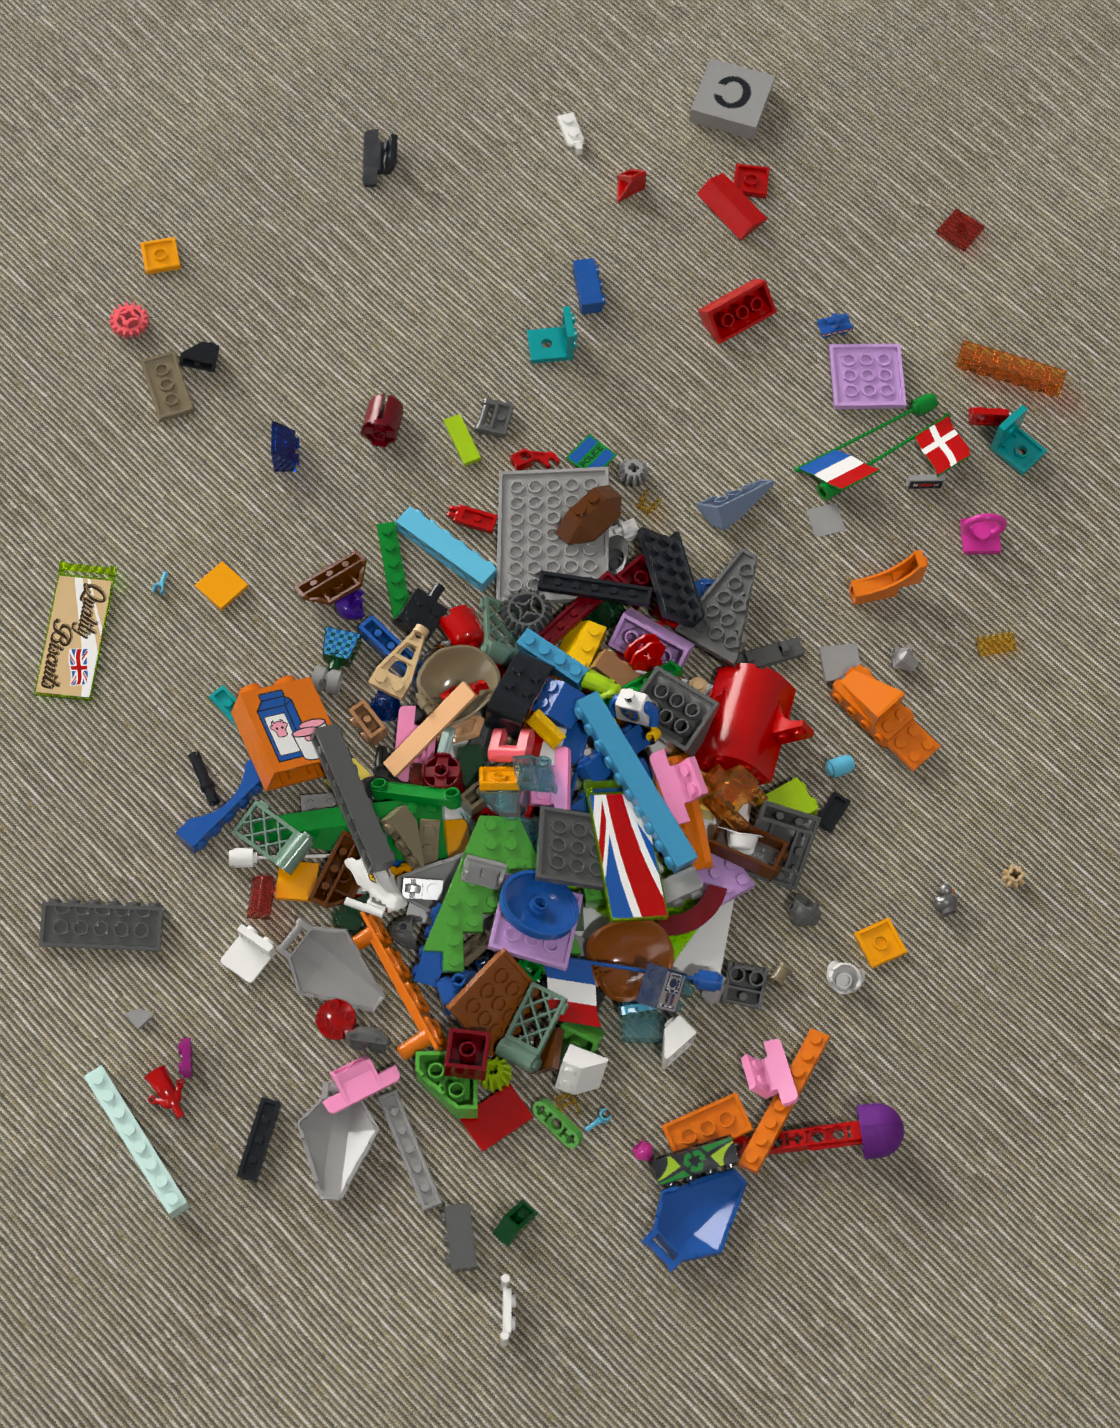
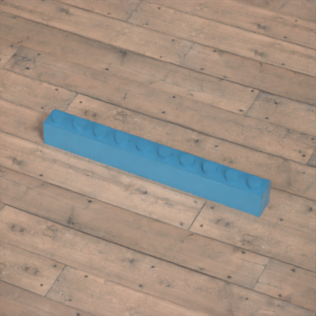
M598 691L577 700L574 707L576 717L582 720L585 732L593 738L594 746L598 752L602 753L605 765L613 771L616 783L622 786L626 800L628 802L631 801L634 806L635 815L641 818L646 833L654 839L655 848L663 854L666 866L672 869L673 873H676L694 864L698 858L696 852Z

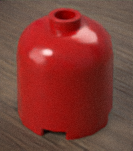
M459 605L450 609L451 613L449 615L441 617L439 621L440 628L451 646L469 645L479 648L483 643L484 629L473 607L468 608L467 605Z

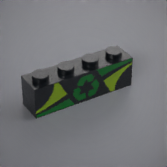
M731 1134L652 1158L659 1186L664 1184V1187L675 1185L676 1180L683 1178L684 1181L696 1178V1174L704 1172V1175L714 1173L716 1168L724 1166L725 1169L733 1167L739 1161Z

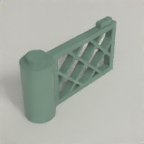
M485 595L480 599L484 624V643L480 649L488 654L494 663L508 668L515 655L519 652L516 644L518 634L515 636L513 631L510 633L496 615L497 613L502 614L501 607L504 606V603ZM489 604H492L497 611L494 612ZM512 612L511 615L517 620L516 613ZM490 617L497 624L496 627L490 622ZM498 628L504 633L505 637L500 635L497 631ZM491 632L493 633V635L496 637V639H497L498 641L493 640V639L490 638V633H491ZM505 639H508L510 641L512 647L507 644Z
M255 800L232 832L285 872L292 875L315 844L312 842L314 837L306 831L300 833L271 812L269 810L271 806L263 800L259 802ZM258 807L262 809L263 818L253 819L255 810ZM275 819L277 828L268 830L267 821ZM263 822L264 831L255 833L254 823ZM250 824L251 834L242 835L239 833L244 825ZM290 830L293 832L289 839L282 840L281 831ZM277 832L278 841L269 843L268 834ZM264 835L265 844L257 846L255 837ZM279 845V852L273 858L270 855L269 847Z
M532 981L505 1037L499 1041L495 1054L529 1073L538 1071L542 1064L540 1055L560 1015H565L569 1004H567L568 999ZM535 988H538L542 992L543 999L534 1002L532 994ZM553 998L561 1000L556 1009L550 1010L548 1000ZM544 1002L547 1012L537 1015L535 1005ZM531 1007L534 1017L524 1020V1010ZM549 1016V1026L541 1029L539 1019ZM535 1021L538 1031L528 1034L526 1024ZM522 1025L525 1035L519 1038L512 1036L515 1028ZM539 1034L541 1042L538 1048H535L531 1045L530 1037Z

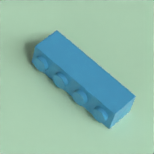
M527 628L516 642L518 650L556 666L555 676L581 691L582 680L589 671V668Z

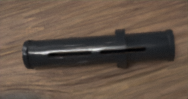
M200 752L190 753L188 758L200 782L201 792L204 793L210 807L212 804L213 806L218 805L221 801L215 790L216 785L210 779Z

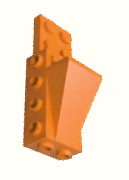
M861 664L856 668L851 667L842 680L839 678L833 683L830 697L862 729L871 735L883 748L887 747L912 772L940 749L941 745L914 720L915 716L912 711L901 704L905 694L894 687L876 680L868 668L863 667Z

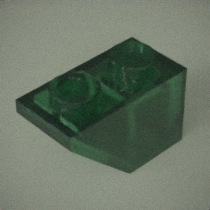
M603 601L582 621L589 620L607 627L606 630L618 624L626 610L622 603Z

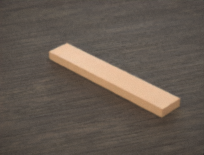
M463 681L383 762L394 777H398L477 697L476 693Z

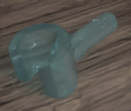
M463 811L460 814L469 826V835L471 836V829H473L476 824H474L469 819L467 814Z

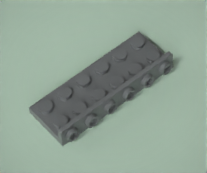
M49 899L48 902H42L39 946L161 952L163 916L166 909L161 907L160 903H149L148 906H141L139 902H129L128 905H121V902L109 901L108 904H101V901L89 900L88 904L81 903V900L69 899L68 903H61V899Z

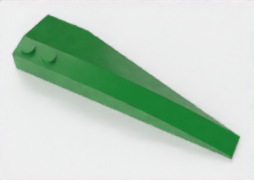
M400 800L372 803L373 810L380 820L396 807L406 805L417 820L418 830L420 829L421 818L440 819L438 860L448 859L444 806ZM340 807L278 815L279 818L300 833L306 831L314 837L312 842L315 844L311 849L315 848L332 852L342 831L350 833ZM275 819L267 821L268 830L277 828ZM263 822L254 823L255 833L264 831ZM380 822V826H381V828H382V831L385 832L384 829H383V825H382V823ZM290 830L281 831L282 840L289 839L293 832ZM277 832L268 834L269 843L278 841ZM386 833L387 842L390 849L394 851L395 860L406 862L405 856L395 847L393 839ZM264 835L256 836L255 841L265 842Z

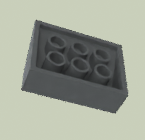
M656 666L639 692L647 694L659 709V726L657 728L661 731L660 739L689 757H693L702 745L720 703L661 667ZM640 725L647 731L651 730V727Z

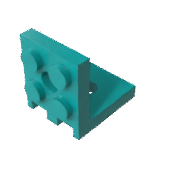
M570 306L563 307L562 327L527 330L531 364L574 359V349H577L576 339H578L577 328H574L575 314L571 313ZM549 343L551 347L545 348L542 344Z
M1023 404L998 426L990 447L993 452L1022 476L1044 457L1048 451L1020 428L1028 410ZM1023 449L1026 452V454L1021 455L1017 452V450Z

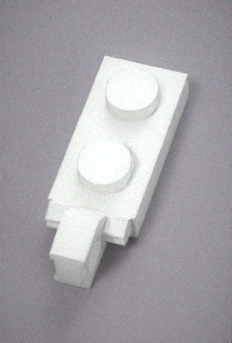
M574 113L557 116V122L567 147H573L576 156L583 154L582 145L584 144V138Z

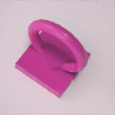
M992 513L975 515L969 519H961L960 529L963 555L1000 554L999 534L1006 529L1007 520L1001 515Z

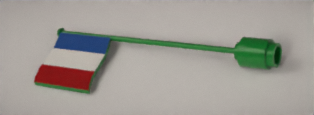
M926 393L912 400L910 410L799 467L795 466V472L799 473L801 471L814 476L827 485L839 490H845L880 472V469L871 467L855 457L838 450L910 413L920 417L934 410L938 406L936 396L933 393Z

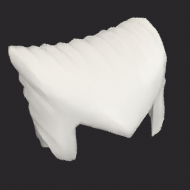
M831 961L827 968L826 978L830 986L837 993L849 994L860 989L865 979L864 970L858 969L851 963Z

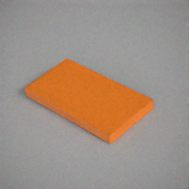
M737 1092L661 1125L672 1152L729 1134L732 1135L734 1140L754 1131Z

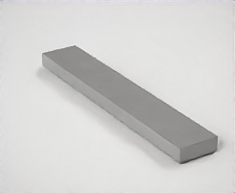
M397 1089L378 1096V1101L423 1213L443 1205Z

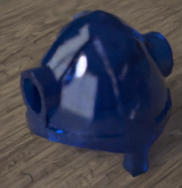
M377 690V694L372 698L370 707L381 721L390 722L398 718L401 701Z

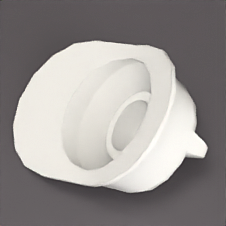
M717 826L727 830L728 846L746 855H752L758 838H763L761 835L739 833Z

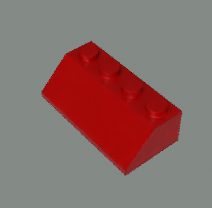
M755 278L700 308L698 312L704 327L714 340L721 344L777 313L766 280Z

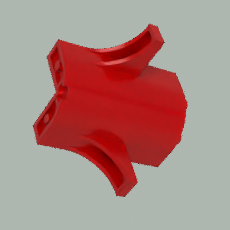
M739 663L735 667L730 665L719 668L713 688L708 696L720 703L702 745L694 755L699 768L703 772L723 776V780L730 779L740 789L771 783L781 745L812 738L814 735V730L804 720H791V708L796 689L782 675L767 667L764 670L756 668V664Z

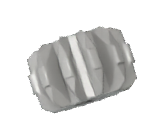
M633 456L631 460L625 458L624 462L619 464L617 475L620 477V483L625 482L626 487L631 484L633 489L636 484L641 487L643 482H646L649 469L646 468V462H641L640 458L634 460Z

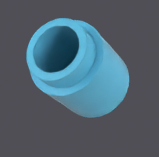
M841 755L827 760L825 765L826 774L833 779L851 773L855 769L854 760L850 755Z

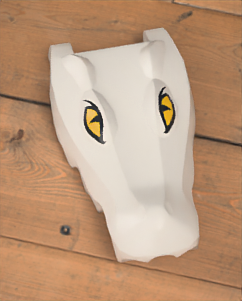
M351 857L345 860L344 863L351 870L357 885H360L364 892L368 891L371 898L374 897L377 902L381 900L382 904L387 906L388 913L406 907L407 900L399 891L391 869L368 875L362 859L355 860Z

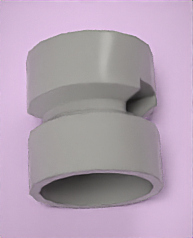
M316 665L311 678L316 691L326 690V693L338 695L342 685L343 671L335 669L328 671L327 667Z

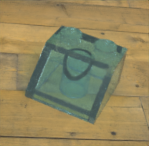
M519 787V790H485L480 793V797L500 817H506V820H518V817H521L528 811V787Z

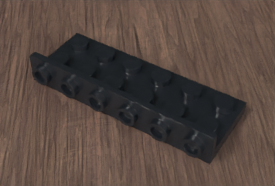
M641 527L637 533L662 618L694 628L705 615L680 533L675 531L668 537L667 535Z

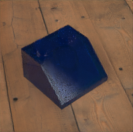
M272 421L271 456L274 472H296V464H300V455L297 453V449H300V438H296L295 430Z

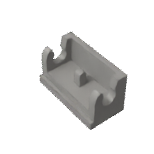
M468 854L464 860L460 881L500 890L507 864Z

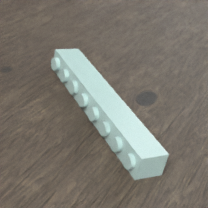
M101 1065L85 1075V1080L170 1217L173 1219L190 1208L103 1066Z

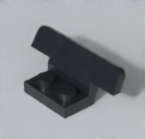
M379 129L368 130L364 133L362 182L365 187H376L377 175H391L397 164L398 135L391 133L388 140L386 139L383 143L378 142Z

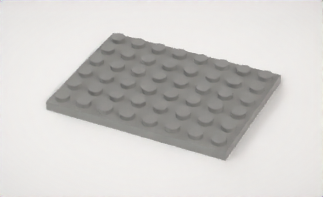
M609 467L499 471L497 600L504 602V600H508L509 594L514 596L515 590L521 593L522 588L525 592H528L531 588L532 593H535L541 570L594 579L600 578L607 570L609 571V528L593 542L569 546L555 534L566 512L594 487L609 485ZM539 591V594H544L550 603H572L578 598L577 596Z

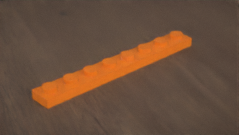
M813 1028L810 1029L789 1068L798 1097L830 1040L829 1035ZM779 1094L773 1097L738 1162V1167L756 1175L758 1174L796 1103L785 1107L781 1103Z

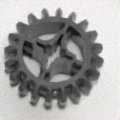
M522 588L521 593L515 590L514 596L509 594L508 600H504V606L501 607L503 624L507 626L509 632L513 631L515 636L518 633H521L522 636L527 628L538 634L539 630L545 629V626L552 619V607L549 606L550 601L546 599L544 594L540 595L538 590L532 593L531 588L528 592H525ZM535 605L540 608L541 614L534 609ZM512 612L516 613L519 617L518 621L511 615Z

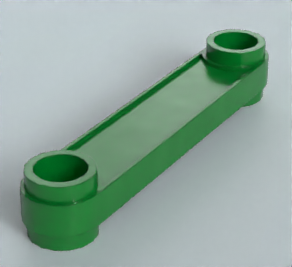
M383 778L373 780L370 787L372 796L376 800L392 799L446 806L450 810L458 809L462 802L459 789L452 787L442 789L388 782Z

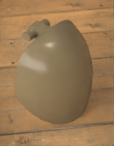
M469 645L448 646L433 653L420 668L416 679L419 693L415 697L421 710L430 715L442 703L439 696L441 693L453 686H459L463 681L468 685L478 680L486 681L489 689L479 691V695L449 724V726H454L474 716L490 701L494 690L501 680L500 672L494 661L481 649Z

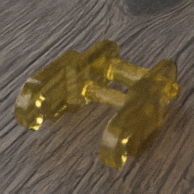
M648 489L641 496L640 503H637V509L645 510L647 515L652 514V510L655 511L663 499L659 497L653 504L647 501ZM644 503H647V504H649L651 507H650V508H647V507H645L643 504H644Z
M568 1093L559 1096V1094H556L557 1098L555 1100L559 1102L557 1108L561 1112L563 1107L572 1105L577 1109V1114H581L577 1099H573L574 1095ZM563 1099H571L569 1103L562 1104L561 1102Z

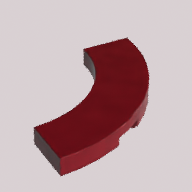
M708 884L703 897L694 907L681 914L666 915V917L659 918L658 924L666 931L668 936L686 934L700 928L719 910L726 896L727 888Z

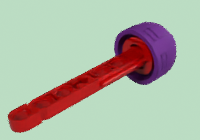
M882 1103L856 1105L858 1121L781 1131L777 1139L783 1142L780 1147L772 1146L768 1155L862 1145L864 1160L882 1158L891 1155L900 1147L904 1138V1124L900 1115L888 1105ZM847 1130H850V1136H851V1138H848V1131H847ZM836 1131H842L845 1136L842 1139H835L833 1134ZM817 1133L822 1134L824 1139L821 1142H815L812 1139L813 1135ZM753 1135L748 1138L742 1136L733 1140L734 1144L741 1146V1150L737 1152L739 1159ZM795 1137H799V1144H796ZM785 1138H788V1141H789V1145H787V1146H786V1139H785Z

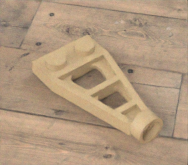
M416 624L413 631L377 666L368 681V685L403 701L412 686L429 630L421 624ZM407 646L416 649L411 660L401 656V653ZM397 661L407 665L405 676L402 678L389 672V668Z

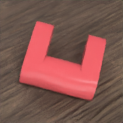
M495 728L493 730L488 749V759L490 762L529 763L535 742V732L533 729H522L517 745H506L508 734L505 728Z

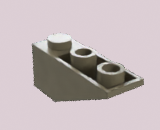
M406 805L396 807L380 822L383 825L384 831L393 839L395 847L405 856L406 863L413 869L422 868L425 865L417 820Z

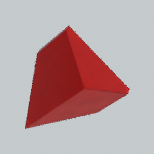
M629 169L617 175V203L645 189L646 170Z

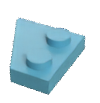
M634 1001L622 1002V1005H617L618 1013L621 1015L656 1009L637 1002L634 1003Z

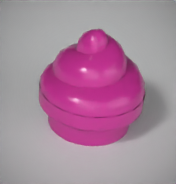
M641 1140L632 1149L634 1157L640 1161H652V1145Z

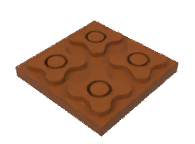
M502 948L452 999L446 1008L466 1030L491 1032L489 1056L495 1059L497 1056L495 1054L496 1047L499 1041L505 1037L533 980L505 948ZM535 988L532 994L534 1002L543 999L542 992L538 988ZM544 1002L535 1005L537 1014L545 1007ZM531 1007L524 1010V1020L534 1017ZM522 1025L515 1028L512 1036L517 1037L523 1030Z

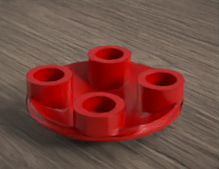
M331 999L319 1008L315 1023L322 1035L332 1040H340L346 1037L348 1031L355 1028L356 1013L348 1002L342 999Z

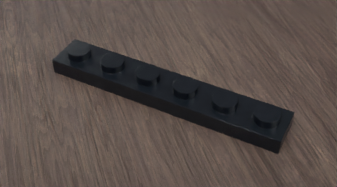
M542 570L537 585L538 591L642 607H650L653 587Z

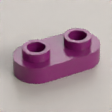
M182 1038V1042L178 1043V1053L182 1055V1062L178 1064L179 1075H183L184 1079L193 1078L191 1038Z

